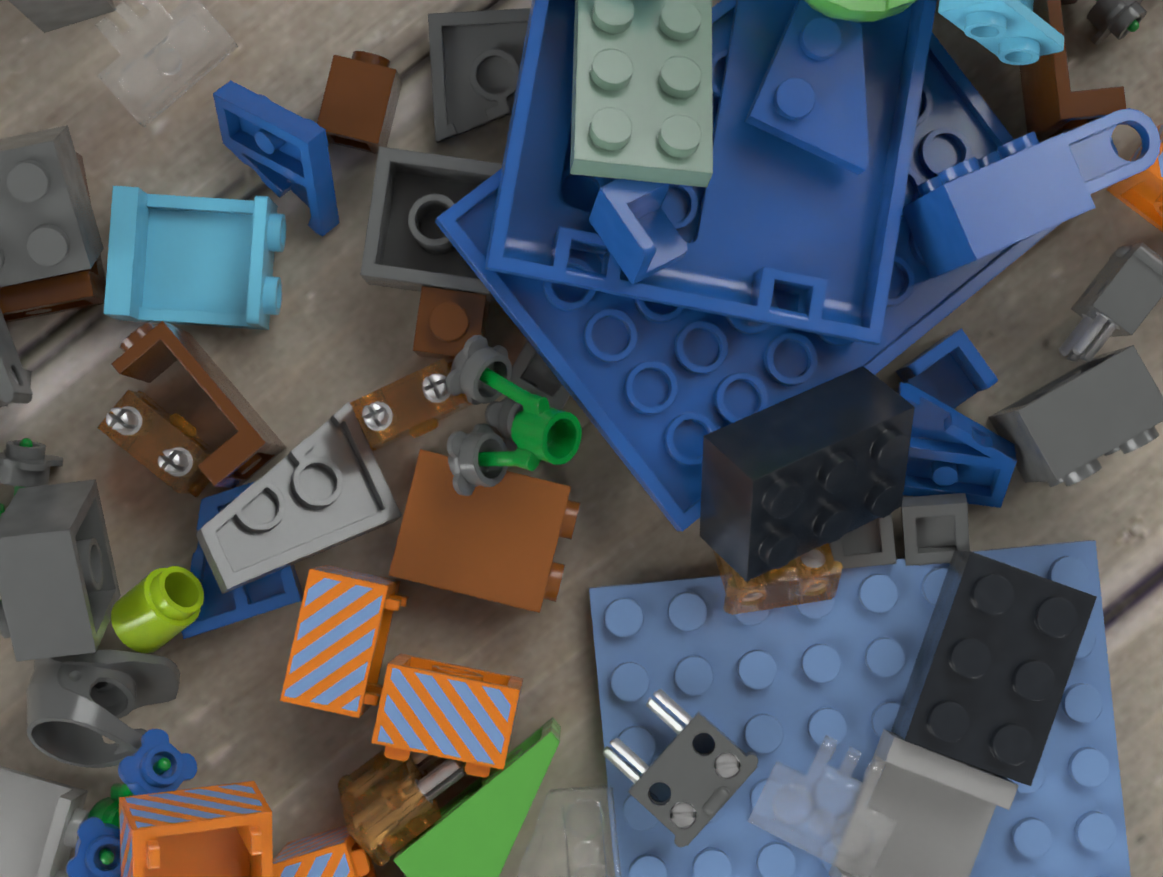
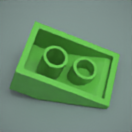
M553 717L508 753L504 770L491 767L488 777H478L404 838L393 861L406 877H499L560 743L561 726Z

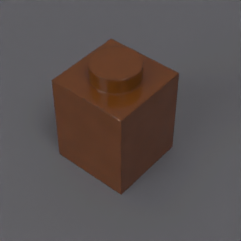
M354 51L352 58L338 55L333 56L317 124L326 130L328 143L378 154L379 146L387 147L402 87L396 69L389 68L390 61L388 59L364 51Z
M422 286L413 351L421 357L454 361L456 355L464 348L469 338L474 335L485 337L490 306L487 295Z

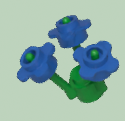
M150 729L142 735V746L131 756L125 757L119 763L118 773L124 783H114L110 789V797L97 802L90 810L88 818L78 826L77 835L79 838L75 846V857L71 858L66 865V872L69 877H121L119 797L175 791L183 781H189L196 775L197 763L195 758L189 753L179 752L170 744L169 736L164 730Z

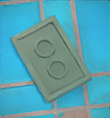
M575 0L570 174L708 187L713 174L712 0Z

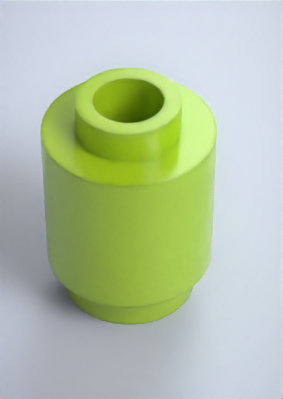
M171 566L153 570L114 604L111 611V622L116 635L127 647L140 653L156 652L197 619L204 602L202 585L192 572L183 567Z

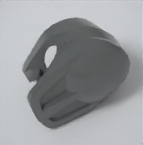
M97 650L95 653L36 659L34 661V671L26 689L27 736L31 743L42 753L60 762L86 768L117 766L122 759L131 756L142 746L141 737L147 732V730L142 728L132 729L119 720V718L127 716L132 710L139 707L176 699L180 684V671L172 660L163 656L120 650ZM105 736L116 743H105L102 737Z

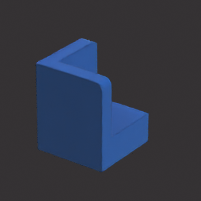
M616 179L599 189L588 221L597 234H599L601 240L632 285L683 259L688 250L686 242L661 208L671 184Z
M962 328L946 335L895 371L903 383L915 386L953 409L977 392L986 390L998 382L996 375Z

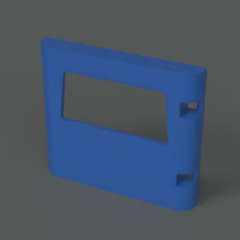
M532 0L490 230L485 269L872 345L880 344L937 0H916L902 13L874 22H857L862 25L870 158L866 171L860 175L852 173L744 122L798 0H736L713 133V174L708 187H704L696 238L693 242L686 243L688 250L683 259L633 285L607 249L599 234H597L588 221L591 213L564 205L559 200V189L572 122L575 0ZM570 249L603 254L601 273L567 267ZM773 289L799 293L798 312L770 307Z

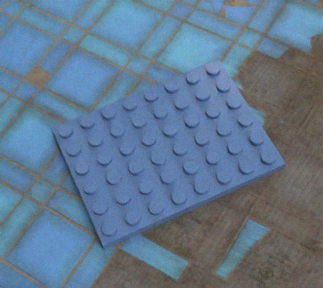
M1096 540L971 551L1097 596L1032 785L1028 786L1011 780L1019 785L1011 808L1008 810L996 805L969 877H1131ZM896 558L897 564L836 570H832L830 565H824L829 582L824 588L814 592L801 590L794 568L770 570L761 575L766 590L765 594L759 599L748 602L740 601L737 598L731 574L590 587L589 595L604 749L606 746H609L640 776L642 775L609 742L619 738L650 766L677 734L646 706L648 699L651 697L683 727L686 725L653 695L654 692L662 689L691 717L698 711L701 712L745 753L749 751L754 752L758 758L756 770L688 846L678 847L674 842L675 835L628 792L634 783L605 757L616 877H830V868L883 729L890 732L892 730L950 563L906 566L905 558ZM700 733L693 739L694 748L701 753L711 751L715 745L713 737L708 733ZM654 783L650 787V794L657 801L667 800L671 795L670 788L664 783Z

